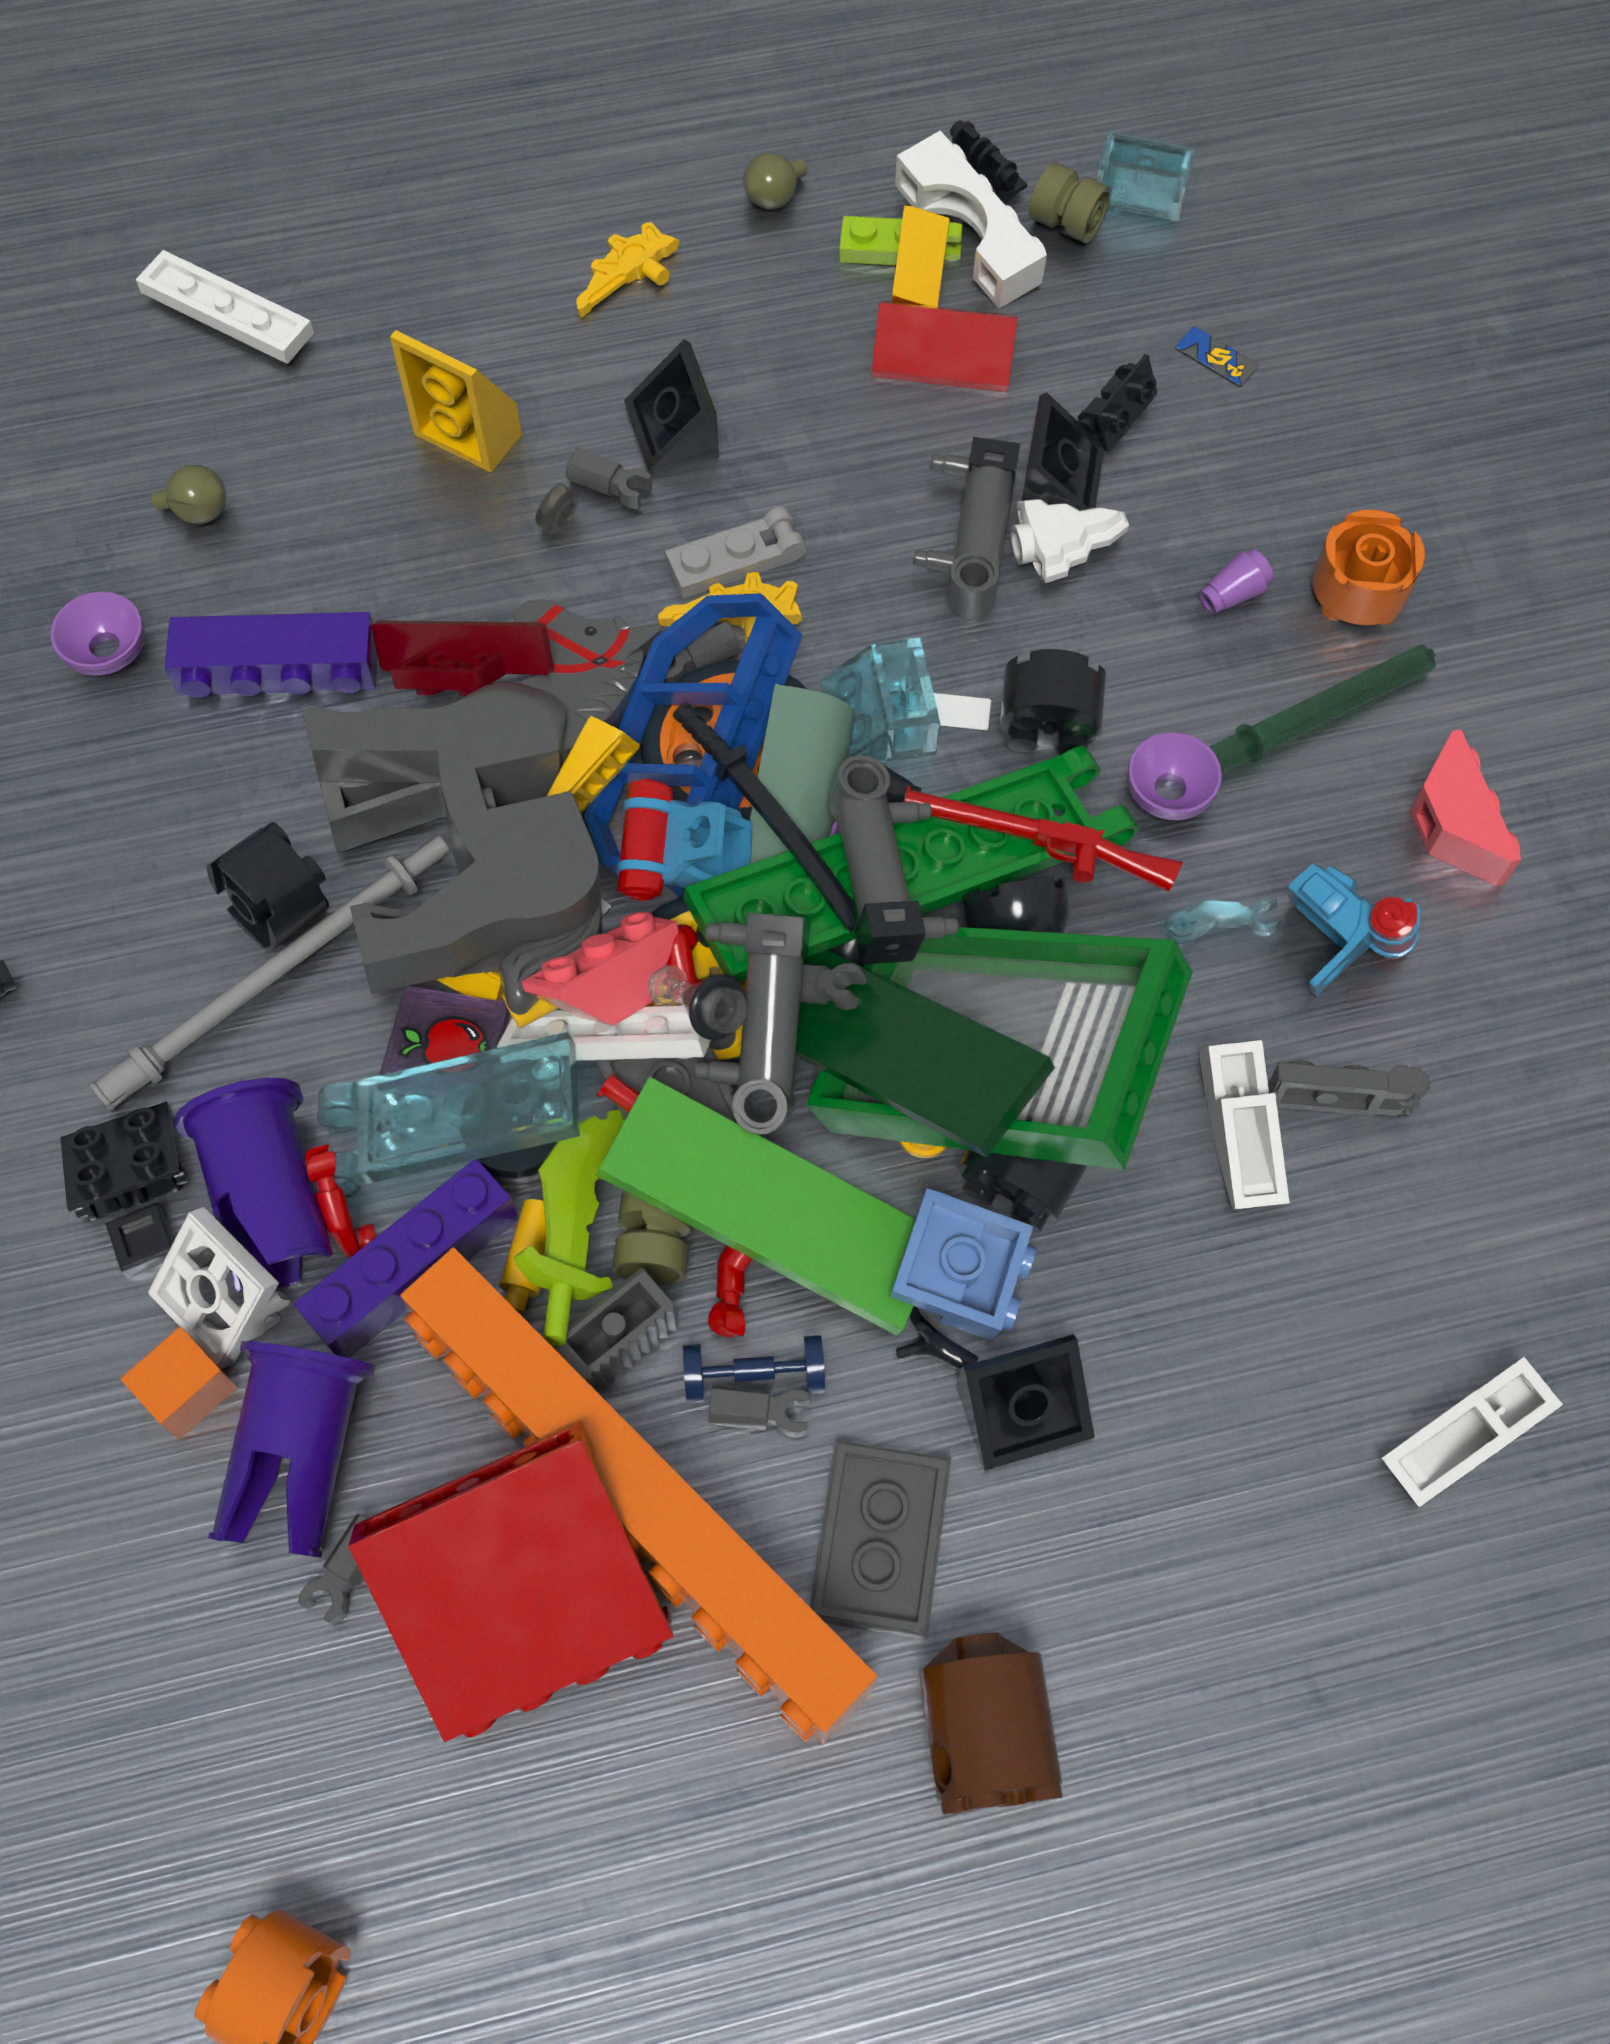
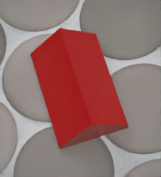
M881 301L879 302L871 377L1008 393L1018 316Z

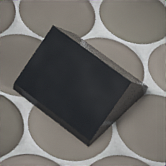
M683 339L624 400L648 470L655 474L719 458L717 413L692 345L689 341Z
M1047 392L1039 396L1022 501L1041 499L1048 505L1066 503L1079 511L1095 508L1105 446Z
M1074 1334L962 1366L956 1388L985 1471L1095 1438L1078 1340Z

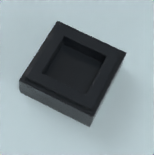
M160 1202L105 1223L120 1270L126 1278L163 1264L175 1241L167 1214Z

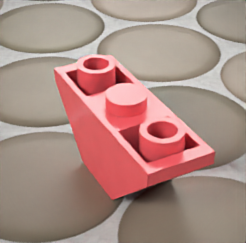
M1461 729L1452 731L1412 805L1410 814L1429 855L1494 886L1503 885L1521 861L1519 842L1516 836L1508 831L1500 814L1499 799L1496 793L1488 788L1480 771V759L1477 751L1473 747H1469Z
M637 912L627 915L621 920V925L605 934H598L585 939L581 944V948L566 956L556 957L543 963L540 971L521 981L523 990L576 1017L614 1026L653 1002L672 950L673 940L679 932L677 921L653 917L649 912Z

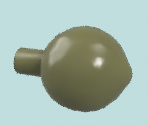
M762 153L750 161L744 172L743 185L746 195L752 203L764 209L775 210L781 208L792 199L796 190L797 179L807 174V166L802 159L789 162L780 154Z
M187 465L179 468L171 475L166 490L155 491L152 494V503L157 510L171 509L183 521L200 525L213 521L222 513L226 503V490L221 478L213 470L202 465Z

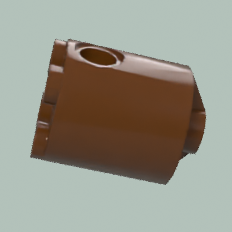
M1001 1633L975 1634L953 1639L923 1669L919 1670L937 1802L941 1804L942 1815L970 1812L997 1806L998 1808L1063 1798L1061 1789L1063 1783L1042 1655L1039 1652L1024 1650L1001 1636Z

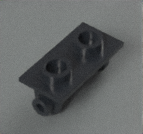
M1144 354L1137 364L1128 363L1127 365L1119 366L1113 377L1100 391L1102 398L1095 397L1088 407L1078 415V422L1092 435L1101 436L1106 452H1109L1122 435L1128 431L1131 424L1158 393L1156 379L1153 375L1149 355Z

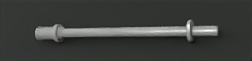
M437 835L401 862L392 855L384 858L387 873L153 1046L143 1045L141 1048H138L135 1044L127 1050L130 1056L95 1082L92 1081L88 1085L109 1111L112 1112L116 1106L151 1081L153 1085L163 1079L160 1074L164 1071L166 1062L351 926L354 922L350 906L362 903L379 905L400 888L409 895L415 894L418 888L413 879L450 852L445 841Z

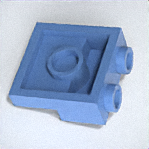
M926 1188L889 1297L940 1315V1323L993 1341L1002 1329L1010 1331L1015 1322L1021 1299L1012 1295L1018 1277L1027 1278L1035 1258L1037 1248L1028 1245L1034 1226Z

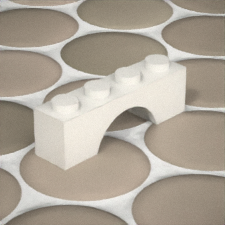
M940 130L897 155L895 187L911 206L935 214H946L961 218L978 233L981 243L976 248L973 279L998 309L1042 284L1047 258L1042 242L1027 232L1019 222L1013 208L1003 204L993 192L988 179L973 169L967 162L964 152L957 144H952Z

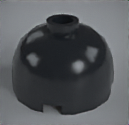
M1054 877L1003 883L997 885L998 890L992 892V897L983 899L982 889L962 896L960 900L966 928L1063 933L1069 917L1065 881L1060 879L1055 882Z

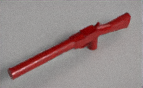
M910 786L906 787L903 802L915 801L916 803L930 804L932 817L1034 840L1033 845L1045 847L1047 853L1054 859L1074 863L1072 877L1078 882L1087 883L1093 880L1097 858L1169 892L1183 864L1182 861L1125 849L1102 838L1105 831L1103 829L1097 831L1093 828L1068 822L1061 824L1044 819L1037 820L913 791ZM1053 849L1075 854V857L1058 853Z

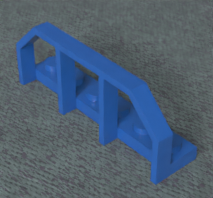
M761 593L707 595L653 639L618 729L640 744L646 724L655 705H681L686 702L690 705H723L714 731L732 750L740 745L748 752L745 764L752 771L765 738L774 685L785 684L803 635ZM756 617L731 685L728 683H664L673 657L721 618ZM706 751L700 767L697 765L632 763L636 755L635 753L629 762L591 802L585 811L584 819L601 862L605 867L616 874L617 862L620 860V852L608 824L624 784L649 778L663 782L667 786H692L686 801L687 804L697 805L701 802L712 801L722 803L738 811L743 794L729 778L721 782L716 777L715 773L718 764ZM665 885L679 897L684 896V888L675 885Z

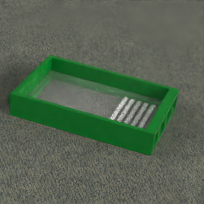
M959 927L956 935L923 939L914 961L864 965V968L1050 1057L1055 1069L990 1153L1125 1170L1193 973L1175 940ZM820 1070L817 1079L812 1084L806 1106L832 1133L971 1150Z

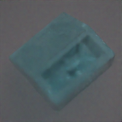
M1108 131L1096 181L1109 186L1112 190L1108 208L1178 222L1196 149Z
M920 637L870 644L820 680L822 693L841 699L855 711L848 758L856 755H865L884 763L937 754L940 719Z

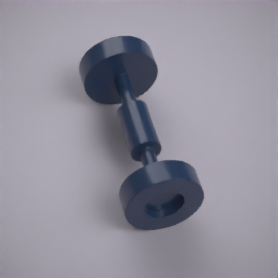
M821 1335L804 1336L805 1360L774 1362V1356L733 1359L734 1365L703 1367L701 1344L683 1345L686 1402H704L703 1379L734 1376L735 1382L772 1380L775 1379V1373L806 1371L808 1393H825Z

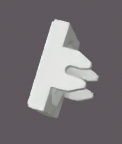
M205 1207L188 1213L148 1291V1294L195 1340L220 1369L236 1362L241 1353L240 1346L242 1341H249L261 1336L278 1324L281 1317L276 1312L287 1307L291 1301L282 1291L275 1290L279 1282ZM210 1260H212V1262H211V1264H210L209 1267L206 1266V1267L200 1268V1267H202L203 1265H205L206 1263H208ZM230 1270L241 1280L243 1286L244 1303L241 1309L228 1297V1287L225 1278ZM201 1276L207 1277L214 1286L216 1299L213 1305L206 1302L199 1291V1279ZM216 1311L230 1327L225 1329L214 1326L205 1319L206 1314Z

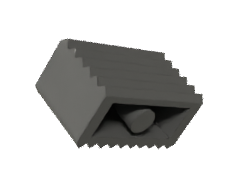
M640 1268L569 1325L566 1344L553 1346V1348L596 1392L597 1389L606 1390V1382H615V1374L624 1375V1367H633V1360H641L642 1352L650 1353L651 1345L659 1346L660 1338H668L669 1331H677L674 1304L647 1272Z

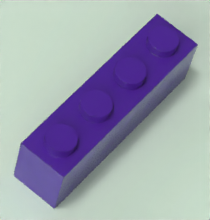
M370 612L170 617L164 668L178 695L198 698L208 696L209 694L254 696L259 693L287 692L294 695L316 691L355 693L359 690H376L378 656L371 629L373 621Z
M475 1158L294 1302L293 1305L334 1355L350 1358L408 1310L400 1295L452 1247L469 1261L518 1221L519 1218L512 1199Z

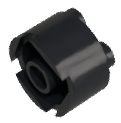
M1060 649L1031 651L1030 660L1017 664L1018 656L1011 659L1005 667L1000 729L1008 737L1007 746L1010 749L1018 752H1031L1037 746L1057 748V752L1062 755L1075 747L1086 746L1088 748L1089 744L1095 742L1100 737L1106 672L1100 664L1096 671L1088 666L1089 657L1077 652Z
M270 822L265 827L259 828L207 865V874L216 894H220L225 889L228 892V896L233 904L227 908L230 915L255 942L263 947L271 944L272 950L278 948L322 916L329 908V902L320 888V885L326 881L322 869L308 855L301 859L291 847L287 834L275 822Z
M1028 1116L1027 1121L1033 1122L1034 1119ZM967 1150L958 1164L961 1176L967 1181L962 1188L966 1194L988 1206H991L995 1199L1014 1209L1011 1217L1034 1226L1032 1230L1034 1232H1040L1044 1224L1056 1223L1088 1165L990 1153L986 1158L972 1150Z

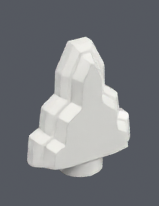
M1041 499L1018 501L1016 504L1020 524L1011 527L1010 538L1016 562L1019 565L1032 562L1035 573L1040 581L1048 583L1068 576L1069 568L1086 562L1091 550L1111 545L1128 531L1129 523L1125 513L1122 511L1100 507L1079 511L1066 503L1048 505Z

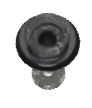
M668 965L655 971L650 977L648 990L652 1001L659 1007L684 1005L693 1029L705 1039L720 1040L731 1035L743 1024L746 1018L747 1002L745 991L740 982L730 975H713L692 985L688 983L687 975L681 968Z

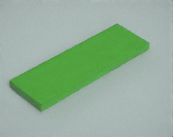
M649 1076L596 1176L898 1336L904 1330L914 1306L889 1296L915 1218L764 1137L747 1132L736 1122Z

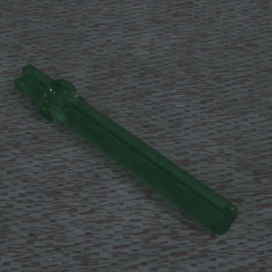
M1424 644L1415 646L1252 726L1242 724L1237 727L1235 734L1208 747L1215 753L1222 773L1248 760L1256 763L1263 758L1265 752L1433 671L1436 667L1434 660L1436 655L1432 649H1428Z

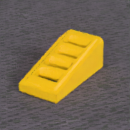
M590 716L547 796L571 791L582 814L629 762L640 747V744L623 731Z

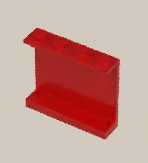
M582 1422L354 1525L348 1548L444 1743L462 1734L466 1738L479 1735L489 1729L497 1718L518 1708L520 1711L533 1710L547 1702L553 1695V1692L575 1682L577 1685L592 1683L601 1678L609 1670L610 1666L631 1656L634 1659L648 1657L660 1650L663 1642L673 1637L670 1610L667 1605L661 1608L593 1463L591 1441Z

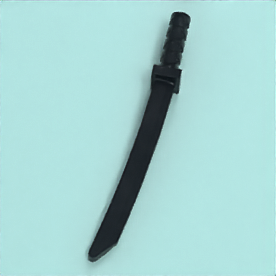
M688 702L681 704L674 711L673 718L682 724L681 726L692 735L691 737L698 744L702 745L707 754L711 755L712 759L718 764L715 773L716 777L721 782L727 778L733 782L793 855L833 910L845 930L852 932L856 925L852 899L786 811L745 764L748 752L742 745L732 750L720 736H717L710 725L708 726L707 722L700 715L696 714L697 712Z

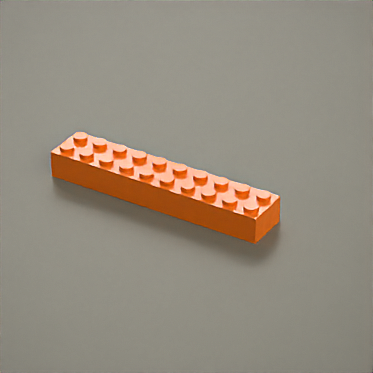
M452 1247L400 1295L410 1312L403 1320L415 1333L413 1335L415 1339L435 1360L445 1354L446 1357L442 1360L453 1372L451 1375L455 1381L474 1400L483 1393L485 1398L482 1402L491 1411L490 1416L512 1440H515L522 1434L526 1438L522 1442L525 1447L582 1422L591 1441L593 1463L639 1561L643 1559L651 1567L648 1574L653 1579L651 1582L653 1586L674 1608L677 1609L683 1602L689 1606L694 1612L691 1619L695 1622L693 1627L718 1653L727 1646L738 1657L734 1662L738 1667L737 1673L760 1697H763L768 1690L776 1696L783 1704L779 1708L782 1712L779 1716L802 1741L806 1743L813 1735L824 1745L874 1691L878 1676L496 1289Z

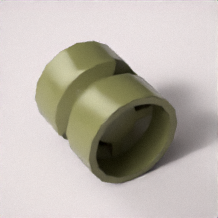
M1052 162L1046 167L1034 189L1029 205V217L1051 229L1061 224L1063 225L1064 235L1086 244L1095 236L1105 218L1112 190L1109 186L1090 177L1079 181L1077 171L1057 162Z
M623 1191L621 1194L618 1225L625 1233L619 1235L615 1240L612 1263L613 1273L623 1279H627L642 1268L657 1285L681 1282L685 1279L688 1245L681 1238L690 1233L691 1226Z

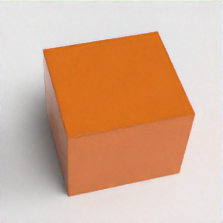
M181 1326L120 1378L160 1425L178 1440L184 1437L238 1388Z

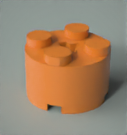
M1372 509L1355 511L1348 514L1345 521L1336 526L1334 525L1329 530L1312 579L1314 593L1320 602L1322 614L1333 621L1343 620L1357 625H1385L1392 623L1406 605L1424 564L1425 549L1422 539L1414 530L1413 534L1409 533L1401 526L1402 519L1396 515Z
M282 1910L273 1911L263 1919L252 1914L243 1921L236 1931L230 1946V1952L234 1955L221 1979L214 1980L202 1994L195 2010V2018L205 2024L206 2036L217 2044H313L327 2023L342 1992L347 1976L336 1970L339 1959L350 1961V1949Z

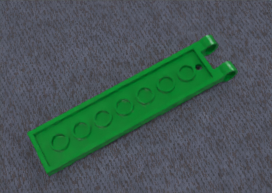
M1086 746L1075 747L1060 756L943 796V798L1037 820L1044 819L1061 824L1068 822L1093 828L1097 831L1103 829L1105 831L1102 838L1121 847L1131 841L1139 831V827L1125 806L1110 808L1102 814L1091 818L1074 791L1090 784L1101 771L1100 766ZM1053 809L1060 810L1063 815L1056 816ZM932 816L928 820L893 824L910 900L919 901L921 914L960 901L962 896L973 891L982 889V892L998 887L997 885L1008 883L1065 862L1051 857L1045 847L1033 845L1034 840ZM837 833L812 842V846L852 899L857 925L859 918L841 834ZM1053 849L1058 853L1075 857V854ZM789 851L686 886L683 899L704 938L706 925L709 923L721 924L723 922L747 924L748 913L811 918L808 957L856 939L854 930L852 932L845 930L821 893ZM705 938L723 974L730 975L739 982L747 980L749 953L745 952V946L721 944L718 941H708Z

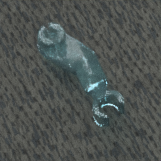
M1264 898L1259 900L1253 907H1242L1240 902L1200 900L1182 910L1173 912L1165 922V933L1169 939L1175 940L1176 944L1180 945L1188 944L1217 927L1240 929V925H1250L1257 934L1269 936L1277 931L1281 920L1264 925L1257 920L1256 916L1261 912L1275 909L1278 902L1272 898Z

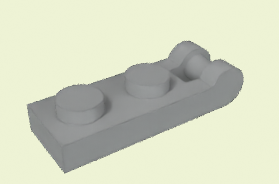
M777 507L766 513L762 519L665 550V563L682 599L708 591V587L713 584L720 583L723 586L746 578L747 573H762L792 563L803 557L807 552V546L801 534L794 532L793 527L795 523L789 510L786 507ZM775 538L777 539L775 544L766 546L764 543Z

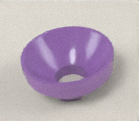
M99 591L81 595L68 602L54 618L50 637L56 654L66 666L84 675L99 676L121 670L138 656L144 644L145 628L138 609L130 600L113 592ZM108 639L119 642V648L111 656L97 657L93 655V650L99 642Z
M1169 732L1149 737L1134 750L1128 765L1127 781L1133 799L1151 815L1167 820H1186L1199 815L1213 802L1221 785L1222 771L1215 753L1208 745L1190 735ZM1162 780L1175 781L1183 788L1184 795L1177 800L1164 799L1156 792L1155 785Z

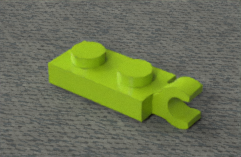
M843 216L839 248L840 263L896 266L902 219ZM949 222L944 260H960L962 224Z

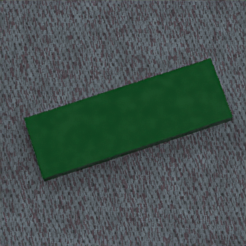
M825 950L804 958L803 964L827 966L832 970L838 965L855 963ZM858 964L855 965L859 966L866 976V984H851L845 988V990H850L857 1000V1008L841 1010L832 1001H828L827 1004L800 1003L796 1057L986 1158L1055 1069L1049 1056Z

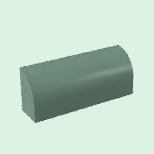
M775 684L758 779L782 806L808 841L812 843L829 837L833 824L836 821L828 809V798L838 769L842 762L848 758L855 711L846 702L829 694ZM752 806L750 817L752 822L750 864L789 851Z

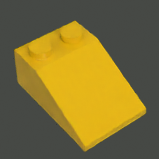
M395 330L391 334L390 339L414 435L492 473L522 436L517 403L477 369Z

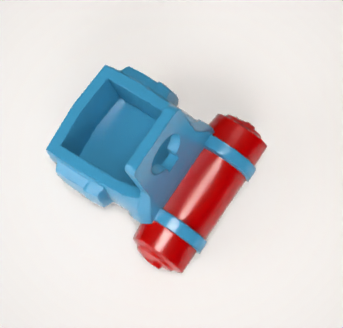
M649 778L629 783L627 800L624 801L623 814L625 816L620 860L617 862L616 875L619 876L618 893L631 897L632 900H653L661 896L664 885H675L685 889L686 886L750 864L752 822L742 818L740 811L719 802L710 801L692 805L684 801L673 800V788L663 782Z
M1315 864L1310 865L1288 885L1287 894L1290 903L1342 949L1309 982L1310 992L1317 997L1368 948L1386 959H1401L1410 954L1418 942L1421 914L1419 905H1416L1410 898L1403 900L1398 897H1386L1374 905L1365 897H1360L1356 893L1357 883L1349 875L1344 874L1332 865L1326 869Z

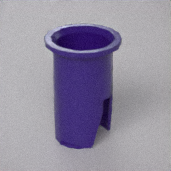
M265 1077L235 1082L195 1097L178 1110L173 1121L180 1136L194 1140L215 1219L279 1282L275 1290H281L301 1283L302 1256L321 1255L330 1257L333 1256V1252L315 1196V1186L313 1182L310 1183L305 1151L293 1113L304 1100L300 1085L287 1078ZM230 1270L236 1291L243 1293L241 1280Z
M242 1341L240 1351L248 1354L247 1358L252 1366L213 1532H209L208 1539L243 1543L276 1480L280 1458L291 1459L286 1480L289 1553L321 1558L323 1551L320 1550L357 1384L364 1380L365 1376H374L376 1366L367 1362L314 1350L265 1342Z

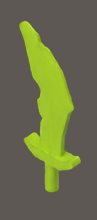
M619 1109L608 1111L603 1120L592 1116L565 1130L538 1169L542 1181L546 1224L544 1256L540 1255L532 1246H528L514 1256V1261L532 1284L549 1290L543 1338L551 1346L566 1344L572 1299L576 1301L591 1299L613 1287L609 1277L599 1278L585 1272L589 1232L586 1227L592 1224L600 1204L596 1199L595 1181L604 1179L596 1176L624 1124Z

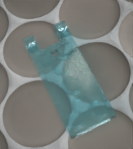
M568 1032L350 1083L338 1082L325 1085L318 1092L317 1119L319 1123L325 1127L339 1130L349 1129L358 1125V1150L334 1152L336 1157L335 1182L343 1189L346 1198H350L359 1193L361 1185L580 1136L575 1043ZM384 1127L391 1128L387 1133L380 1134ZM315 1182L316 1191H318L317 1182Z

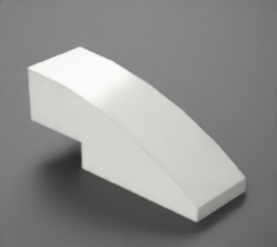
M1262 1040L1212 1045L1198 1049L1209 1118L1232 1209L1290 1203L1275 1093H1269Z
M1523 1357L1382 1457V1460L1417 1506L1421 1507L1563 1404L1527 1359Z

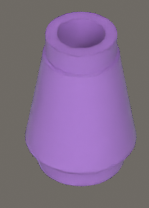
M1251 549L1246 553L1239 551L1198 592V596L1203 607L1211 615H1216L1221 611L1265 593L1267 585L1274 580V574L1269 562L1258 550Z

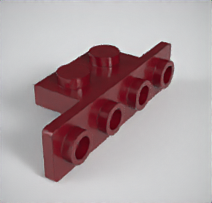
M379 620L371 625L380 668L383 671H391L394 689H415L416 694L421 696L438 694L444 690L458 691L459 696L465 697L483 686L492 684L506 674L547 675L554 670L547 626L542 622Z

